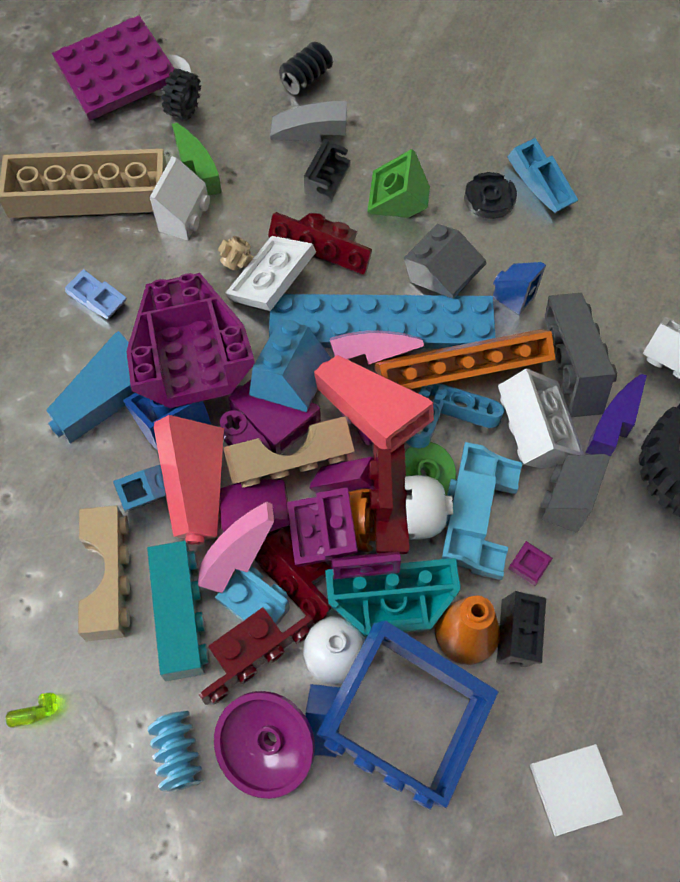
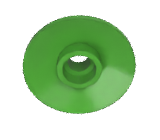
M430 442L424 448L410 446L405 451L406 476H422L421 469L426 472V476L438 480L443 485L445 496H447L450 480H456V468L450 454L442 446Z

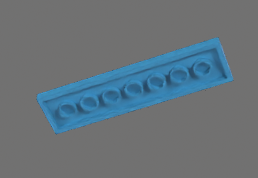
M283 294L270 311L269 338L280 319L292 320L298 324L308 326L323 348H332L330 343L331 337L360 331H392L417 336L424 343L423 347L417 349H442L496 338L493 296H456L452 299L444 295Z

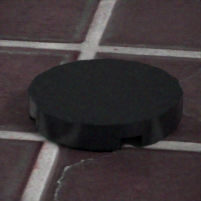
M494 172L479 173L473 177V180L467 183L464 200L466 206L474 214L482 218H501L510 213L515 206L517 190L511 180L504 179L502 174Z

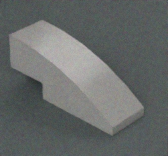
M347 101L312 103L279 113L272 117L270 139L321 142V134L346 135Z

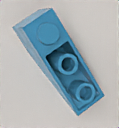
M156 465L113 481L125 513L166 497L161 465Z

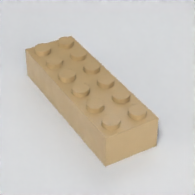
M138 149L3 155L0 175V203L8 218L154 212L150 195L167 166L164 150Z

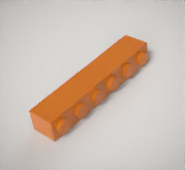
M538 329L375 362L374 366L376 374L405 388L413 389L555 360L552 331Z

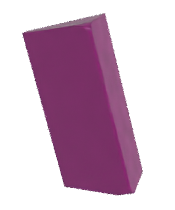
M367 457L322 466L310 483L309 488L315 493L346 487H348L349 491L372 487L373 480L369 478L370 461H374V458Z

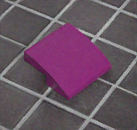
M261 479L259 484L242 488V484L239 482L220 488L222 530L225 532L234 522L265 502L272 503L274 523L269 532L290 525L287 507L288 498L284 481Z
M348 487L316 493V497L287 502L294 561L297 567L321 563L332 558L344 557L358 552Z
M399 552L331 559L334 580L399 573L401 565Z

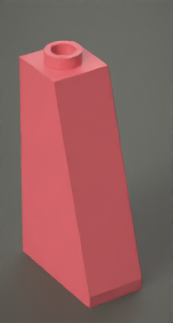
M339 355L322 363L314 371L317 389L380 449H391L392 453L434 421L433 402L430 399Z
M168 415L154 422V432L173 537L183 538L187 544L203 545L205 540L217 537L224 428Z

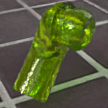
M42 693L38 696L37 706L8 711L6 714L7 726L15 728L31 725L54 715L58 708V704H56L57 696L54 693Z

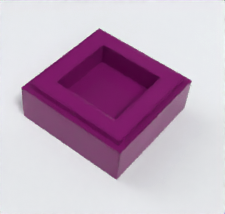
M525 541L508 569L536 586L553 558Z

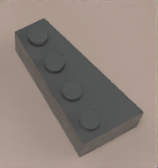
M582 293L551 295L548 297L545 320L548 331H552L553 345L556 347L557 369L563 370L564 396L570 395L571 398L570 406H568L569 414L571 417L603 414L612 384L617 380V370L615 365L611 364L609 360L607 345L602 343L599 325L593 321L591 306L586 303Z

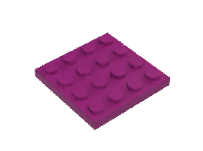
M140 15L129 18L113 27H108L104 31L90 37H85L81 41L62 47L60 50L52 53L55 62L89 121L162 89L163 86L167 85L165 82L166 78H170L169 73L173 72L174 69Z

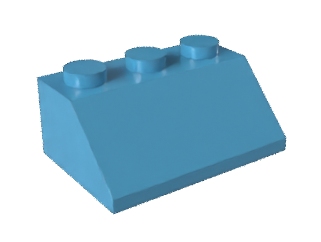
M279 320L253 366L250 396L304 412L308 411L317 391L314 371L322 363L331 360L329 354L308 326L298 324L292 320Z

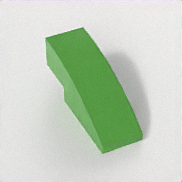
M172 123L181 162L206 183L209 196L222 193L219 174L208 151L187 129L178 123Z

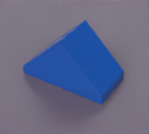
M310 684L305 716L314 735V756L337 758V754L323 746L326 740L316 734L341 687Z

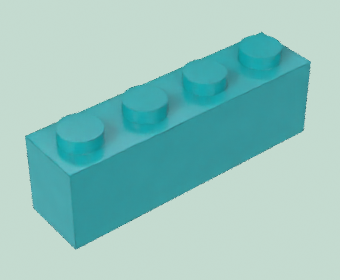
M186 540L147 547L160 676L166 682L205 675L204 664H209L207 644H201L200 632L205 631L203 612H197L196 600H201V589L198 586V580H193L192 570L198 569L195 550H189Z

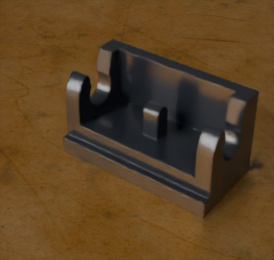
M328 139L323 140L304 175L305 194L328 202L332 201L351 165V160L337 154L346 155L348 150L345 147L331 143Z
M515 591L502 599L500 641L496 663L509 664L510 662H520V667H529L536 663H542L546 611L545 597Z

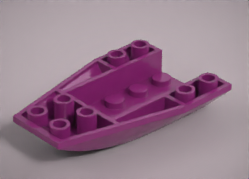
M186 273L177 278L168 280L158 279L153 283L146 284L126 351L132 391L169 408L230 395L255 364L244 324L201 273Z

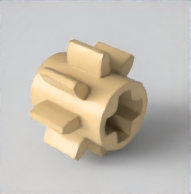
M233 236L228 241L223 239L218 248V251L221 252V263L235 271L243 266L247 267L253 258L250 254L251 245L237 236Z

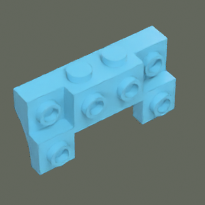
M465 442L457 480L451 479L447 496H452L453 515H447V530L441 559L456 558L457 566L471 569L472 574L498 580L503 579L509 547L484 539L487 534L494 490L516 494L519 488L518 483L523 462L497 455L483 445Z

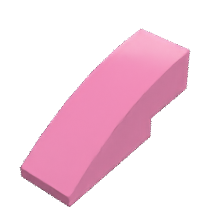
M360 331L330 338L335 356L339 355L345 359H350L365 354L368 364L424 346L423 340L420 337L392 331Z
M265 502L249 511L234 522L215 541L199 565L198 586L223 593L235 569L248 572L274 523L272 503Z

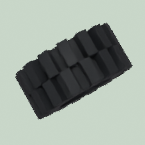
M175 68L173 72L169 73L170 78H166L165 82L167 85L163 86V91L165 92L161 100H164L162 107L167 115L188 120L192 117L191 113H195V107L198 106L197 99H200L201 95L199 94L201 90L199 84L201 81L198 75Z

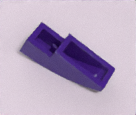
M640 374L614 397L594 429L585 453L611 456L616 449L619 436L627 438L635 426L647 375Z

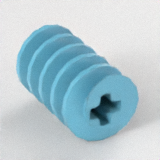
M178 711L157 718L147 729L150 735L156 736L150 742L153 749H160L154 754L153 760L156 763H164L156 770L158 777H167L159 784L161 791L183 790L204 781L194 780L193 778L195 774L202 770V767L190 764L193 759L199 756V753L187 750L189 746L196 742L195 738H185L184 736L186 732L193 728L192 724H182L181 720L190 715L189 711Z

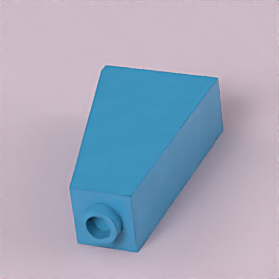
M119 331L107 341L47 408L46 411L52 419L48 425L58 438L64 435L71 444L126 406L123 399L135 393L131 389L126 352L129 342Z

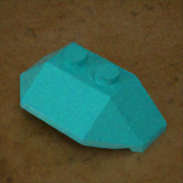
M456 558L401 563L399 573L335 580L333 578V569L325 570L328 604L357 628L364 637L368 636L374 623L387 621L405 633L430 631L461 590Z

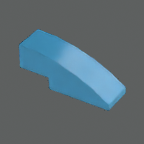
M536 138L515 147L507 158L524 183L553 212L556 213L578 201L553 155L546 157Z

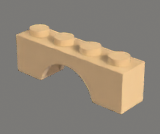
M346 416L310 425L308 436L303 446L289 456H282L271 452L262 444L259 438L223 447L232 483L241 482L242 488L259 484V477L270 474L272 480L290 475L288 469L300 467L301 472L318 468V461L328 459L329 464L346 460L345 454L355 452Z
M118 505L79 509V540L86 549L103 556L105 562L104 576L97 589L89 596L78 601V634L85 641L124 638L125 627L130 626L129 607H125V595L130 593V583L128 576L124 574V564H129V549L127 545H124V535L129 533V522L127 516H123Z

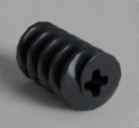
M316 41L311 42L307 47H304L294 57H291L280 66L279 75L282 84L289 93L297 95L307 84H311L313 79H317L320 74H324L327 69L332 67V55L323 44Z

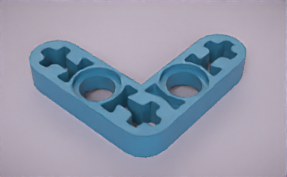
M441 383L423 386L419 392L420 395L428 399L431 395L435 396L433 402L434 421L424 427L421 434L416 433L406 443L414 448L428 446L441 413L483 427L495 428L501 423L504 408L495 400ZM455 402L464 403L468 407H460Z

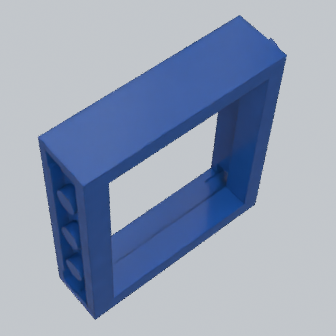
M381 621L373 624L316 735L326 740L323 746L339 756H343L344 752L356 758L353 764L369 774H373L375 770L384 775L383 782L399 792H402L405 788L414 793L412 800L430 810L433 805L447 808L499 691L389 622ZM381 644L470 699L430 788L337 732Z

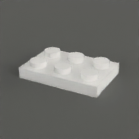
M271 236L225 294L232 302L271 311L316 253L313 244Z

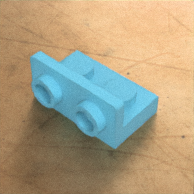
M253 566L250 567L248 572L235 569L236 573L229 580L223 593L219 592L215 596L216 601L242 621L264 607L275 624L278 625L290 610L289 601L287 600L288 594L276 584L270 587L262 580L263 575Z

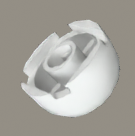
M421 475L405 476V490L408 492L406 512L408 533L410 534L409 539L418 540L434 537L446 526L447 515H453L452 496H445L443 485L432 477Z
M331 616L318 621L310 629L304 641L303 656L308 670L317 680L328 685L342 684L366 637L344 617Z

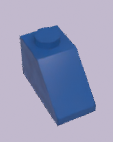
M542 262L512 264L506 272L502 270L493 282L495 285L493 298L520 315L536 297L546 265Z

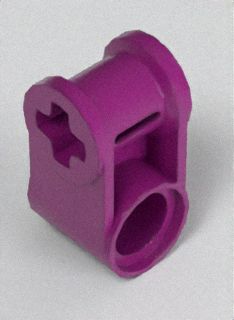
M230 410L222 415L220 427L224 428L223 440L228 446L259 438L262 444L272 452L268 442L261 433L256 431L243 413Z

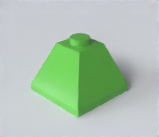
M413 149L373 171L367 212L374 215L409 218L428 208L430 186L417 154Z

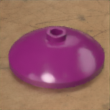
M254 691L238 697L223 710L214 732V750L222 772L235 787L254 797L270 799L292 792L307 777L314 761V735L306 716L292 701L277 693ZM268 732L276 736V742L269 739Z

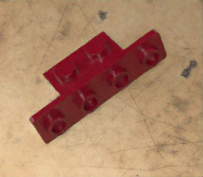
M278 212L272 214L268 233L269 238L275 236L312 243L316 250L314 256L360 274L367 272L372 249L354 242L357 231L351 229L349 225L342 222H332L325 219V216L319 213H309L300 220Z
M373 443L374 461H370L369 478L374 480V490L370 492V509H375L376 552L408 554L409 533L406 512L407 490H405V443L392 453L391 449H380Z
M290 525L269 537L266 536L254 560L288 594L306 616L310 614L314 624L325 619L332 607L328 604V599L314 585L326 577L325 570L331 568L326 562L301 567L295 565Z
M262 607L208 645V648L226 674L198 694L204 704L207 705L210 702L213 704L219 703L230 694L229 688L239 681L241 684H244L251 680L258 673L257 668L266 661L269 664L275 662L284 655V648L293 642L299 644L304 641L310 629L314 626L313 618L308 614L282 633L264 607Z

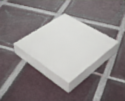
M597 744L530 764L554 836L623 815Z

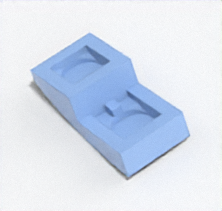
M84 269L65 287V292L107 319L126 301V297L106 281L101 283Z

